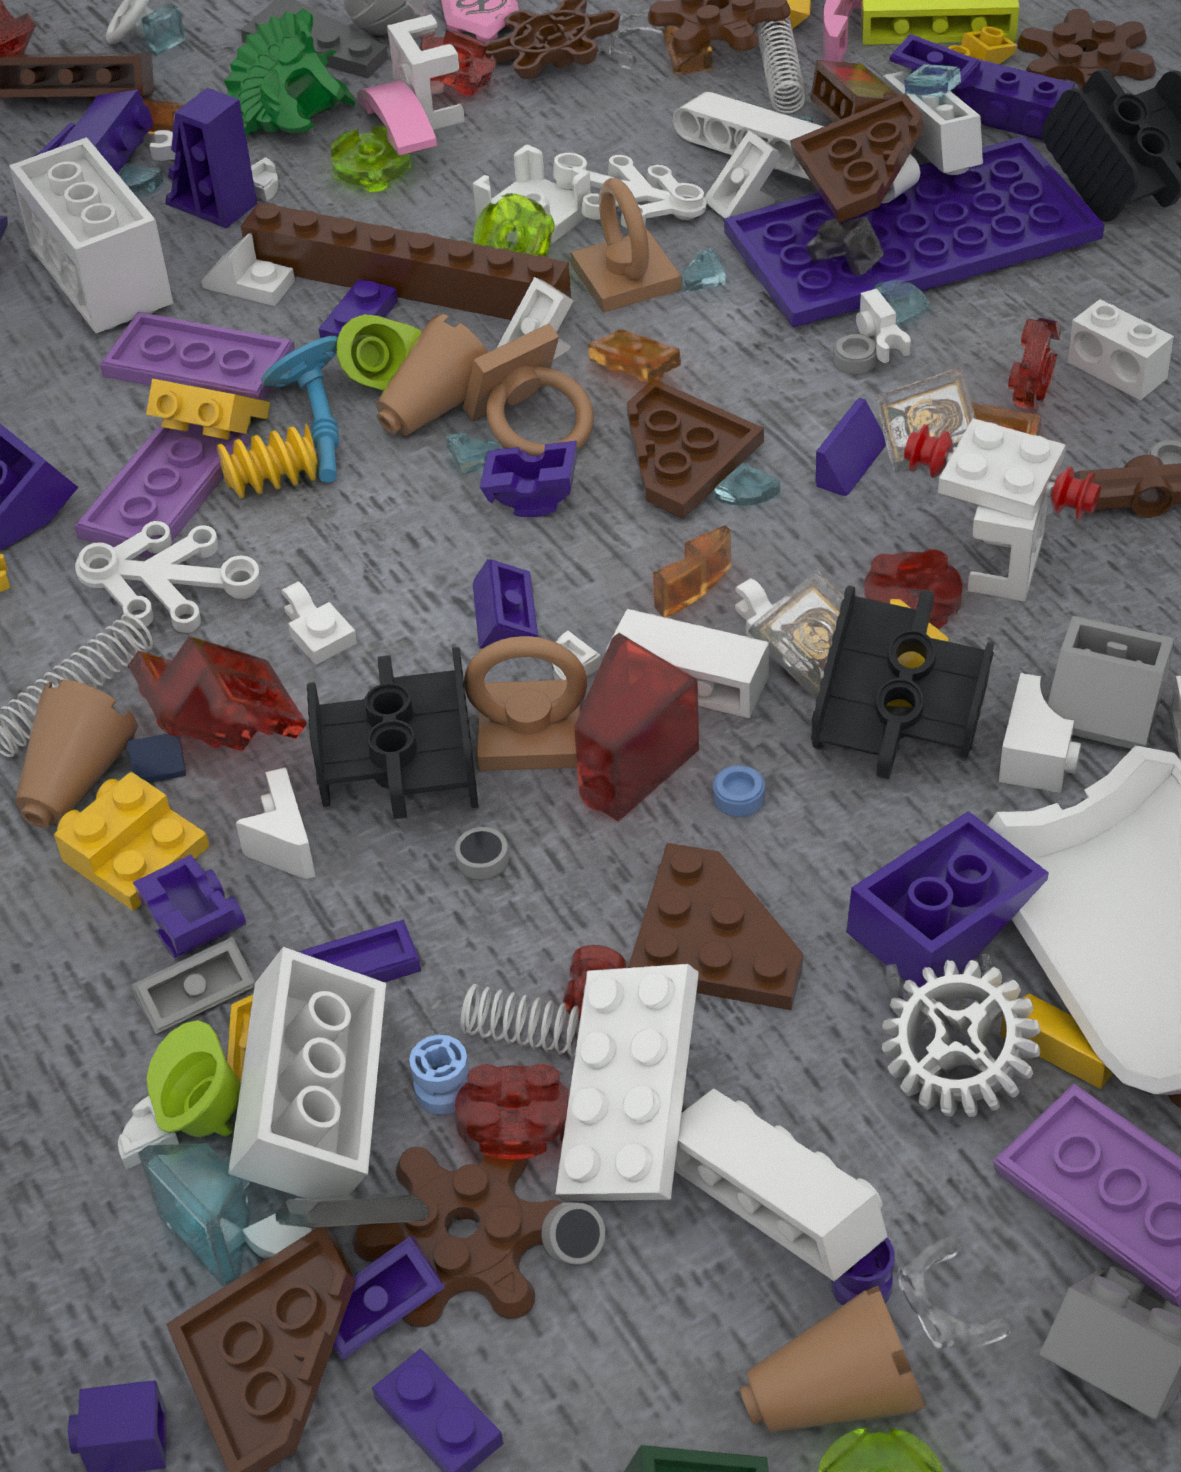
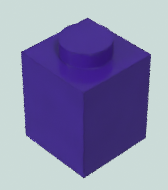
M156 1380L79 1389L78 1414L70 1415L68 1419V1441L71 1453L80 1454L87 1472H139L166 1468L167 1409Z

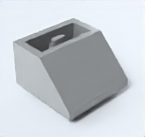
M1072 616L1060 650L1047 705L1063 719L1074 720L1072 732L1074 736L1132 749L1135 745L1147 747L1167 682L1174 638Z
M1102 1267L1069 1287L1039 1355L1156 1420L1171 1407L1181 1390V1307L1176 1306L1168 1299L1165 1301L1144 1290L1145 1283L1129 1271L1119 1267H1110V1270Z

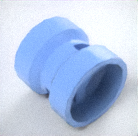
M447 1035L429 1036L418 1042L411 1051L409 1061L414 1079L416 1099L419 1105L424 1110L438 1115L454 1113L463 1108L469 1101L472 1092L465 1047L459 1040Z

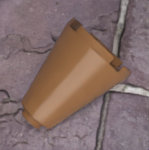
M435 315L426 324L376 402V408L379 412L376 415L377 420L386 431L393 435L400 433L407 436L464 403L473 360L488 353L482 342L466 326L459 322L453 328L444 321L449 317L447 315Z
M61 680L58 688L52 687V681L46 683L39 697L15 798V803L21 810L20 815L25 821L41 828H48L50 824L58 825L61 818L67 812L74 810L126 749V741L134 739L138 728L137 721L129 710H127L123 717L112 708L116 699L94 687L72 680Z
M878 1286L864 1290L748 1369L747 1375L750 1384L740 1387L744 1404L753 1425L765 1421L770 1433L911 1414L926 1408Z

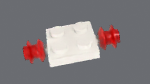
M974 418L971 420L957 447H953L949 431L945 430L939 438H934L930 436L929 426L923 425L918 433L911 432L904 450V460L910 461L909 469L911 472H915L920 465H925L929 467L931 478H936L941 474L938 493L1028 520L1034 518L1046 495L1051 497V504L1055 514H1059L1065 507L1075 509L1076 520L1080 521L1085 512L1090 514L1094 512L1101 492V485L1094 483L1095 473L1093 472L1084 480L1075 478L1074 469L1072 466H1069L1058 477L1055 476L1064 459L1066 444Z

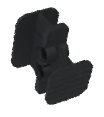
M1099 69L1091 74L1082 91L1077 88L1064 91L1044 121L1042 137L1047 146L1046 148L1061 166L1062 171L1066 173L1069 181L1075 186L1086 205L1090 207L1101 221L1108 222L1114 220L1126 205L1153 195L1158 204L1164 208L1177 203L1180 199L1181 72L1176 70L1169 71L1160 78L1154 88L1134 95L1125 93L1108 69Z
M846 587L844 600L842 599L840 606V615H838L836 621V630L832 637V646H830L828 652V661L824 667V676L820 683V692L816 698V708L813 711L812 746L819 749L823 742L878 755L876 776L890 779L899 740L902 737H912L962 749L961 756L968 758L969 752L972 750L985 690L988 684L994 655V643L987 642L986 648L983 650L930 638L926 632L934 601V592L921 589L917 607L912 609L855 596V587ZM916 652L925 659V662L917 668H907L900 664L898 658L903 653ZM902 699L912 705L913 711L906 716L897 717L891 715L885 707L893 700Z
M452 647L454 670L394 677L390 655L378 656L380 685L373 687L368 691L365 699L319 704L316 683L311 682L307 684L310 743L315 763L317 785H319L323 807L330 806L329 784L375 779L380 786L389 789L394 820L407 818L405 795L468 787L471 808H479L460 647Z

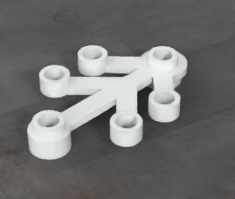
M562 153L554 158L553 177L556 179L559 187L573 189L572 168L577 166L586 170L587 161L584 157L575 153ZM614 155L609 158V176L588 171L590 172V186L601 189L602 184L607 179L617 178L629 187L637 203L643 201L653 202L638 205L644 224L646 223V218L673 214L678 219L691 220L702 215L706 210L707 202L703 197V190L694 184L678 183L671 175V170L663 165L650 166L647 169V177L645 179L633 166V160L630 157ZM591 193L583 197L581 211L583 216L589 219H600L599 194ZM622 213L621 225L627 228V224Z
M153 521L146 524L140 533L114 548L106 543L87 545L81 550L75 563L76 574L81 583L92 588H105L122 607L123 614H131L135 610H144L142 614L133 616L137 617L147 627L153 621L151 602L146 597L137 596L124 579L142 581L170 612L172 626L180 633H191L198 629L201 624V618L197 604L186 600L172 584L224 588L226 593L236 599H247L255 594L261 583L259 566L254 559L248 556L231 557L223 563L221 568L178 565L193 555L206 558L216 553L218 549L216 532L212 527L206 525L193 528L187 537L171 546L172 539L168 525L161 521ZM155 535H162V536H163V537H161V538H159V539H150L151 537H153V536H155ZM202 539L210 540L209 542L204 544L197 543L199 540ZM146 550L151 553H158L146 561L132 560ZM184 614L193 615L188 619L179 618L181 615ZM125 617V621L136 629L142 628L131 617Z

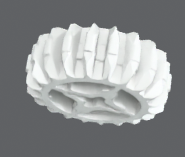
M947 960L944 965L945 976L937 978L930 967H925L923 970V977L927 982L925 985L919 988L915 982L911 980L905 981L904 988L911 997L908 1002L900 998L891 999V1008L901 1017L883 1021V1029L886 1033L894 1036V1038L885 1041L882 1044V1050L886 1056L895 1058L888 1066L891 1075L894 1078L905 1077L900 1086L902 1091L907 1096L920 1092L919 1103L924 1109L929 1110L941 1098V1111L945 1116L952 1117L956 1112L958 1102H962L968 1117H975L978 1112L977 1100L984 1099L992 1111L998 1110L1000 1104L995 1095L996 1092L1003 1088L1007 1095L1013 1098L1017 1097L1019 1090L1011 1078L1014 1075L1023 1079H1030L1032 1077L1033 1071L1031 1067L1021 1058H1035L1040 1055L1038 1044L1028 1040L1040 1033V1026L1037 1020L1027 1018L1034 1011V1007L1029 998L1017 999L1021 989L1015 980L1007 981L1001 985L1002 974L995 967L989 969L981 978L980 967L976 961L972 960L966 965L964 973L959 974L954 961ZM960 998H972L983 1001L981 1004L974 1002L968 1008L959 1011L950 1010L943 1005L948 1001ZM1003 1014L1007 1027L1006 1040L1002 1052L997 1060H995L989 1054L985 1044L987 1037L995 1029L993 1022ZM928 1017L936 1028V1034L930 1045L926 1047L929 1053L919 1062L916 1047L917 1037L924 1020ZM944 1023H947L955 1032L959 1031L965 1036L969 1034L970 1041L978 1054H975L967 1045L963 1046L957 1041L953 1042L951 1034ZM962 1065L972 1066L980 1072V1074L974 1077L960 1080L938 1077L941 1072L948 1074L957 1066Z

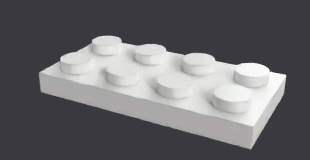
M689 964L587 971L555 1195L566 1201L671 1200L699 972Z

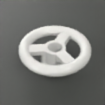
M124 0L121 3L106 32V41L109 44L115 45L119 43L130 30L140 39L147 36L158 18V14L147 7L149 0Z

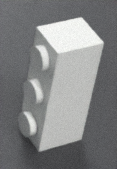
M630 609L626 610L606 648L608 684L749 719L769 677V642Z

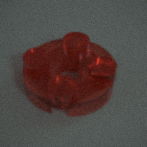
M446 31L444 37H434V32L422 38L419 47L421 51L451 44L458 53L459 70L430 78L431 81L438 80L455 87L459 93L470 96L475 95L478 88L484 87L490 82L496 66V60L494 56L489 59L485 55L487 47L480 41L455 31Z
M1039 318L1038 320L1027 319L1024 325L1021 345L1026 346L1022 362L1015 361L1013 363L1008 381V388L1014 390L1013 402L1019 408L1038 411L1037 401L1043 402L1047 395L1057 359V354L1053 353V350L1050 348L1051 339L1060 341L1061 327L1059 321Z
M928 549L924 552H901L892 555L880 554L872 560L871 570L865 578L864 598L890 603V599H900L910 608L916 609L919 595H911L907 589H917L920 592L921 589L934 592V601L929 623L937 629L946 625L948 616L953 614L954 611L957 614L961 608L962 579L958 571L948 563V556L944 552L937 549Z
M542 1063L531 1067L519 1065L496 1067L490 1064L475 1066L468 1072L467 1083L460 1088L456 1096L455 1117L457 1132L465 1142L467 1135L470 1139L478 1142L480 1152L490 1157L514 1160L538 1156L547 1151L548 1141L555 1139L559 1134L560 1142L563 1140L570 1092L560 1081L559 1071L549 1064ZM518 1109L519 1113L508 1114L507 1110Z

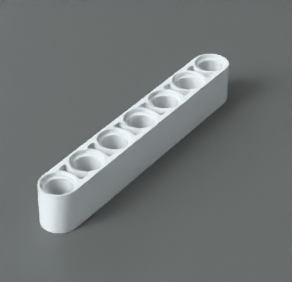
M712 92L702 93L676 109L673 114L674 127L683 139L733 155L749 130L783 154L774 169L810 180L793 155L790 140L824 126ZM911 154L908 156L881 203L892 201L918 182L920 169L916 159Z

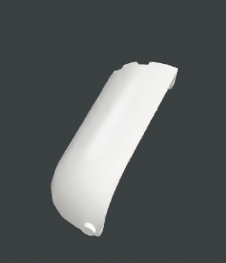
M1135 745L1107 776L1084 790L1088 798L1076 806L1062 810L1058 803L1034 811L996 812L988 826L1049 872L1048 880L1016 913L1012 921L1097 1057L1123 1084L1152 1094L1175 1095L1181 1094V761L1175 753Z

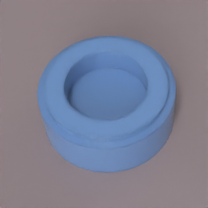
M742 765L730 766L721 770L713 780V801L721 812L730 816L741 817L753 814L762 807L765 800V781L762 775L755 769Z

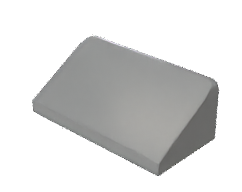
M231 937L132 984L131 992L154 1033L157 1035L253 989L255 981L234 938Z

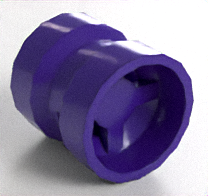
M888 1238L884 1239L838 1279L832 1280V1292L835 1299L841 1305H844L864 1290H869L876 1286L879 1287L885 1304L888 1302L892 1293L895 1262L894 1248Z

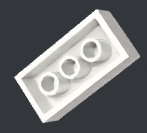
M285 947L279 951L255 982L228 1174L299 1197H308L309 1200L334 1208H338L346 1198H331V1196H349L368 1175L386 983Z

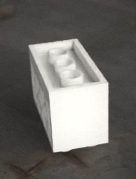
M87 137L9 165L30 248L95 333L113 329L119 324L130 321L137 312L152 314L160 308L173 304L155 218Z

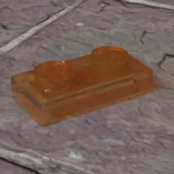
M619 329L588 344L591 361L608 366L610 370L622 371L636 376L644 382H650L652 379L659 380L664 377V373L681 366L679 348L623 329Z

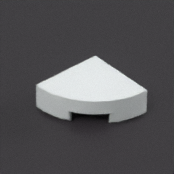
M265 157L252 165L251 169L256 197L267 202L276 194L279 180L274 163Z
M568 630L556 641V643L566 647L578 657L584 666L587 677L601 668V655ZM552 664L554 680H567L561 669Z
M149 1096L135 1105L132 1109L133 1115L125 1125L122 1134L119 1135L118 1148L125 1170L179 1146L175 1132L167 1133L159 1129Z
M296 1203L243 1229V1234L249 1247L258 1256L266 1259L280 1252L312 1230Z

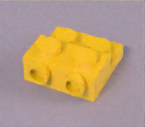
M152 379L146 415L161 417V427L188 432L189 423L203 426L202 435L229 440L230 431L247 434L251 417L267 420L270 402Z
M133 772L128 773L120 781L109 779L104 782L97 792L96 800L81 812L78 810L67 812L61 818L57 832L54 833L62 861L132 911L141 905L133 884L134 881L186 856L192 855L195 859L210 847L207 834L171 810L167 795Z

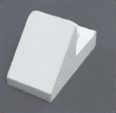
M748 130L706 194L707 204L722 217L728 218L775 203L777 199L765 191L762 186L783 154L761 137Z
M251 233L247 234L221 257L201 280V285L204 289L276 306L295 283L293 268L256 259Z
M534 277L497 348L549 323L557 332L574 300L545 281ZM560 338L553 360L571 348L569 344Z
M286 767L265 772L270 793L261 795L264 813L243 818L236 822L242 852L251 859L300 878L309 879L316 877L309 842Z

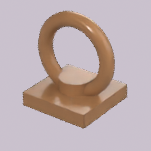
M607 179L602 184L599 193V213L606 242L570 252L571 266L603 313L682 290L681 275L651 233L646 230L640 208L629 187L620 179ZM616 201L625 218L629 232L628 236L622 237L617 219Z
M550 323L475 358L463 405L464 411L472 422L487 415L488 424L493 435L505 448L519 447L520 450L525 451L529 456L541 455L544 452L545 444L528 441L516 434L505 418L504 408L506 405L519 404L546 385L559 390L571 401L575 409L576 421L571 433L554 443L577 441V451L588 440L594 423L593 407L589 396L582 386L567 374L551 368L559 336Z
M531 636L502 639L480 650L471 659L464 676V687L471 704L479 711L477 750L479 771L581 767V702L587 690V675L578 657L559 643ZM518 657H531L556 665L564 673L567 680L485 683V676L493 666L502 661Z

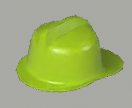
M364 314L352 318L342 327L337 338L336 355L340 367L352 380L384 391L422 331L411 325L375 315Z
M198 1020L184 1023L166 1036L150 1060L146 1076L147 1089L155 1113L156 1123L161 1131L167 1133L182 1131L188 1135L201 1138L215 1132L227 1137L233 1132L231 1116L238 1106L241 1082L225 1061L219 1039L212 1027Z

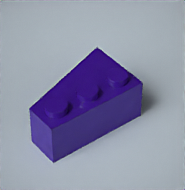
M206 88L175 112L171 150L175 153V162L169 168L168 178L172 180V190L166 195L165 204L221 227L228 228L258 204L240 101L232 96Z

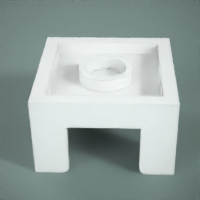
M432 14L387 25L394 81L401 80L411 88L422 105L432 129L435 130L465 122L461 104L433 111L431 95L444 92V85L440 76L458 71L459 61L458 53L451 44L421 51L415 43L414 38L435 32L437 22Z
M526 144L514 154L516 181L491 199L489 176L483 175L473 183L477 225L539 254L587 218L583 216L581 211L583 197L591 194L590 172L577 166L573 167V191L561 188L557 184L544 179L542 152Z
M1044 496L1032 520L981 505L977 507L973 522V537L983 540L986 544L1011 548L1008 578L971 571L968 580L969 592L1026 601L1044 537L1048 496Z

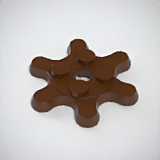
M562 0L555 10L543 14H534L529 10H517L508 14L504 19L505 25L512 33L506 37L488 41L481 47V53L492 64L516 59L513 62V68L521 79H531L538 76L541 70L550 63H553L555 67H566L574 62L580 65L589 64L597 58L598 52L597 42L593 39L617 31L619 29L620 13L616 10H605L595 14H585L587 0Z
M787 0L658 1L653 3L649 9L648 22L657 27H679L672 39V49L677 53L687 54L694 52L704 42L709 40H723L729 43L730 47L734 50L747 51L755 48L759 42L758 36L753 29L754 25L764 21L784 20L790 16L791 9Z
M1073 9L1067 13L1063 23L1054 26L1053 31L1033 27L1026 28L1021 32L1017 40V48L1019 50L1041 57L1029 63L1026 69L1027 72L1055 79L1072 80L1079 85V90L1081 91L1091 74L1102 68L1108 69L1113 77L1124 75L1135 79H1148L1156 73L1155 62L1151 55L1131 50L1144 44L1147 39L1143 24L1136 21H1129L1119 26L1107 20L1093 23L1088 11Z
M504 1138L494 1141L488 1147L479 1164L464 1165L457 1171H449L442 1168L436 1157L425 1148L412 1147L402 1153L396 1165V1177L410 1195V1198L404 1203L402 1211L391 1216L366 1218L356 1228L352 1240L354 1251L359 1258L369 1262L375 1261L413 1234L445 1286L440 1292L402 1318L408 1325L422 1328L436 1323L442 1316L448 1301L456 1294L465 1291L484 1295L490 1302L493 1311L507 1319L520 1318L532 1309L535 1303V1290L532 1284L520 1272L519 1264L521 1257L527 1250L537 1245H543L541 1232L544 1219L551 1209L562 1202L558 1200L529 1202L520 1199L516 1195L515 1185L526 1169L527 1160L523 1149L513 1140ZM454 1217L458 1220L470 1219L480 1223L477 1231L465 1238H457L447 1232L453 1223L452 1219Z

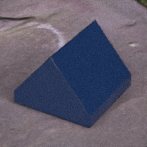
M178 732L126 741L132 771L146 782L150 783L186 776L182 741Z

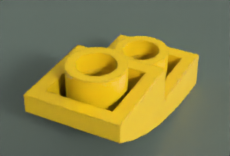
M987 26L979 31L964 32L961 46L951 45L948 48L972 58L1001 64L1016 53L1018 45L1006 38L1002 30Z

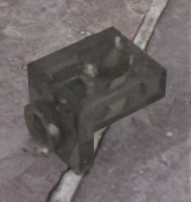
M867 216L840 223L836 218L831 219L818 228L819 234L806 245L813 261L845 255L855 276L863 275L883 256L882 247Z

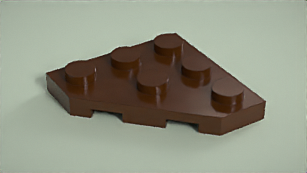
M905 93L792 139L790 143L793 155L840 223L847 219L858 217L862 213L880 206L925 127L923 115Z
M654 378L627 402V417L645 499L647 502L683 519L764 443L763 427Z
M667 843L628 968L689 964L699 972L696 991L698 994L792 1010L803 967V953L719 851Z
M324 1224L166 1324L228 1472H264L297 1450L356 1283L333 1233Z

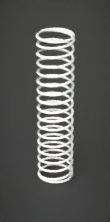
M790 16L784 19L785 22L771 21L763 28L762 26L766 21L756 24L770 103L776 111L784 114L798 111L806 101V91ZM773 23H782V24H784L783 26H782V25L772 26V27H770V28L764 30L767 26H769V25H771V24H773ZM782 33L781 35L770 37L773 34ZM783 38L782 40L771 42L773 39ZM784 43L780 46H772L774 44ZM785 48L781 51H773L775 49ZM780 53H786L782 56H775ZM781 58H787L783 61H776ZM782 63H788L784 66H777ZM783 68H789L785 71H778ZM784 73H790L786 76H779ZM791 78L790 80H787V81H781V80H783V79ZM792 86H796L794 89L790 91H778V89H787ZM799 88V90L794 95L788 97H782L775 94V92L779 94H789ZM800 93L799 97L790 102H782L775 98L790 99ZM802 97L799 103L791 107H783L777 104H791L797 102ZM778 108H781V109H784V110H785V109H793V108H796V109H794V110H792V111H783V110H780V109H778Z
M127 613L123 614L121 620L113 622L112 627L108 626L105 628L104 633H98L95 640L91 639L88 641L87 646H81L78 653L74 652L70 655V659H64L61 666L53 667L52 673L47 672L44 674V679L36 680L35 686L27 687L26 693L21 692L18 694L17 700H10L8 707H1L0 721L3 727L0 726V733L6 739L9 746L1 737L0 743L11 754H7L2 749H0V753L7 757H13L14 754L18 753L17 744L22 747L27 746L26 738L30 739V735L18 724L13 712L32 731L33 723L28 719L22 706L28 709L35 717L36 709L30 698L38 703L39 691L42 692L43 690L38 687L40 682H44L45 687L46 683L49 682L46 680L47 677L52 675L55 685L52 683V687L58 688L59 684L56 678L68 680L66 671L79 683L85 684L77 674L73 665L75 664L89 677L94 688L97 689V685L105 686V678L114 679V672L121 673L123 670L122 665L131 666V659L138 660L139 652L145 654L153 648L152 636L146 626L137 617ZM125 617H131L144 629L150 640L149 647L142 634L134 626L124 620ZM121 623L122 630L116 628V624ZM127 626L140 637L144 646L131 635ZM112 629L113 636L107 634V631ZM116 631L122 634L133 646L137 654L136 657L132 656L121 644ZM100 636H104L105 643L98 640ZM107 637L113 640L125 653L128 663L123 662L116 655ZM95 642L97 650L91 648L90 644ZM99 644L113 655L119 664V670L106 660ZM87 649L89 657L82 654L81 651ZM90 651L94 652L104 661L111 672V676L106 675L98 667ZM78 655L80 664L73 660L74 656ZM82 657L98 671L103 683L98 682L89 673ZM66 662H70L72 671L64 667ZM61 669L63 677L56 674L55 671ZM35 689L38 699L29 694V690ZM23 695L26 696L29 706L20 701ZM17 702L21 713L11 708L12 703ZM3 710H9L11 719L2 714ZM4 719L18 731L24 744L14 737Z
M473 984L469 988L461 1012V1030L464 1034L469 1033L471 1036L479 1031L482 1038L492 1035L495 1041H499L504 1037L508 1044L513 1043L517 1039L520 1047L525 1046L529 1042L533 1049H537L542 1045L545 1052H550L555 1047L558 1055H562L567 1050L571 1058L575 1057V1053L572 1054L571 1041L579 1017L577 1005L573 1007L570 1014L567 1043L559 1051L558 1040L566 1016L565 1003H562L558 1009L554 1028V1041L549 1048H546L545 1038L550 1028L554 1010L552 1000L548 1001L545 1007L541 1039L537 1045H534L532 1036L541 1011V999L539 997L535 999L531 1009L528 1037L524 1042H521L520 1032L526 1019L529 1004L527 994L520 1001L516 1018V1033L509 1040L507 1031L515 1011V992L510 993L507 999L503 1018V1032L499 1037H496L494 1029L499 1020L504 1000L502 989L497 991L493 1001L490 1030L487 1034H483L482 1025L489 1010L491 989L486 987L480 1000L478 985ZM476 988V1003L472 1020L469 1024L470 1005ZM487 994L486 1006L482 1015L483 1005ZM499 999L498 1010L495 1016L496 1006ZM512 1000L511 1010L508 1017L509 1007ZM478 1014V1026L475 1031H471Z

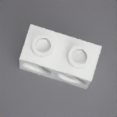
M1099 299L1072 320L1068 363L1136 399L1142 400L1168 378L1174 336Z

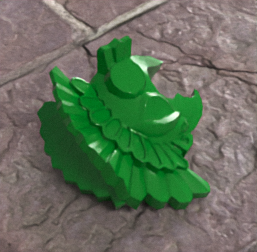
M304 8L296 14L285 11L280 18L271 16L267 24H258L257 32L246 35L244 46L237 49V58L230 63L231 75L224 79L228 90L226 95L237 98L240 101L245 135L250 131L252 133L256 132L261 127L267 132H275L278 128L289 133L305 132L314 127L310 120L311 116L331 109L340 101L352 106L356 104V100L348 87L331 76L325 67L328 63L327 57L336 54V50L316 54L314 40L311 35L313 16Z

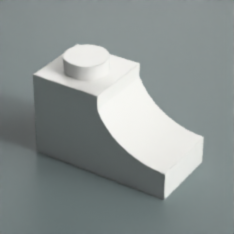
M1020 673L1002 746L999 782L1061 793L1065 773L1076 774L1081 743L1071 742L1074 720L1063 719L1047 705L1041 693V676Z

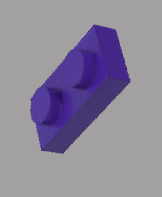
M358 279L319 327L320 338L328 336L338 337L342 327L348 321L364 314L385 318L398 302L396 288Z
M421 1348L372 1387L375 1400L442 1472H471L503 1445L502 1432Z

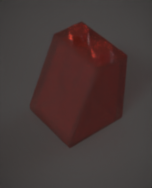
M621 633L616 634L611 639L574 726L579 795L591 809L602 811L619 822L699 751L698 679Z

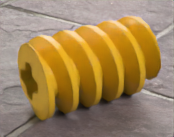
M307 423L304 426L303 437H301L294 426L288 427L285 442L276 430L269 433L268 446L264 444L258 435L251 437L250 450H247L240 439L233 442L232 455L228 453L222 443L217 444L219 461L228 489L233 488L240 499L245 498L246 484L249 483L258 495L263 494L265 479H268L276 490L281 489L282 475H287L294 486L298 485L299 472L302 470L305 471L311 481H316L318 463Z

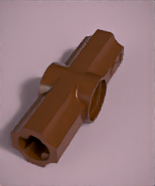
M1141 455L1131 459L1124 468L1074 472L1075 478L1084 480L1091 472L1095 473L1094 483L1101 485V492L1094 511L1132 508L1137 515L1152 518L1166 513L1172 505L1181 504V463L1164 464L1160 458L1154 455Z

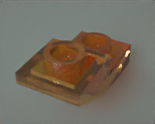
M726 525L685 542V559L653 572L654 607L662 617L667 618L691 605L712 589L725 575L731 566V530Z

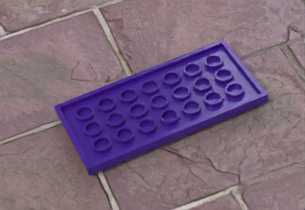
M1022 136L982 147L983 164L969 167V170L962 174L950 175L943 173L932 162L920 164V177L915 185L892 201L881 203L877 208L840 223L821 195L815 193L724 218V233L791 326L797 327L860 309L861 293L877 289L886 301H890L894 298L925 291L936 286L967 279L971 276L1002 269L1009 265L1040 258L1051 253L1103 239L1104 224L1029 140Z

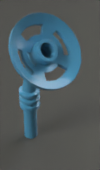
M337 336L320 338L292 351L268 368L261 377V382L265 387H283L298 383L301 389H307L314 416L311 429L314 448L317 450L319 479L325 483L333 482L337 477L335 449L339 445L338 423L331 415L322 381L325 376L321 369L336 354Z

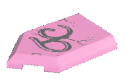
M441 0L447 29L458 34L464 31L475 34L476 39L483 43L496 39L498 31L506 26L505 17L519 10L517 0Z

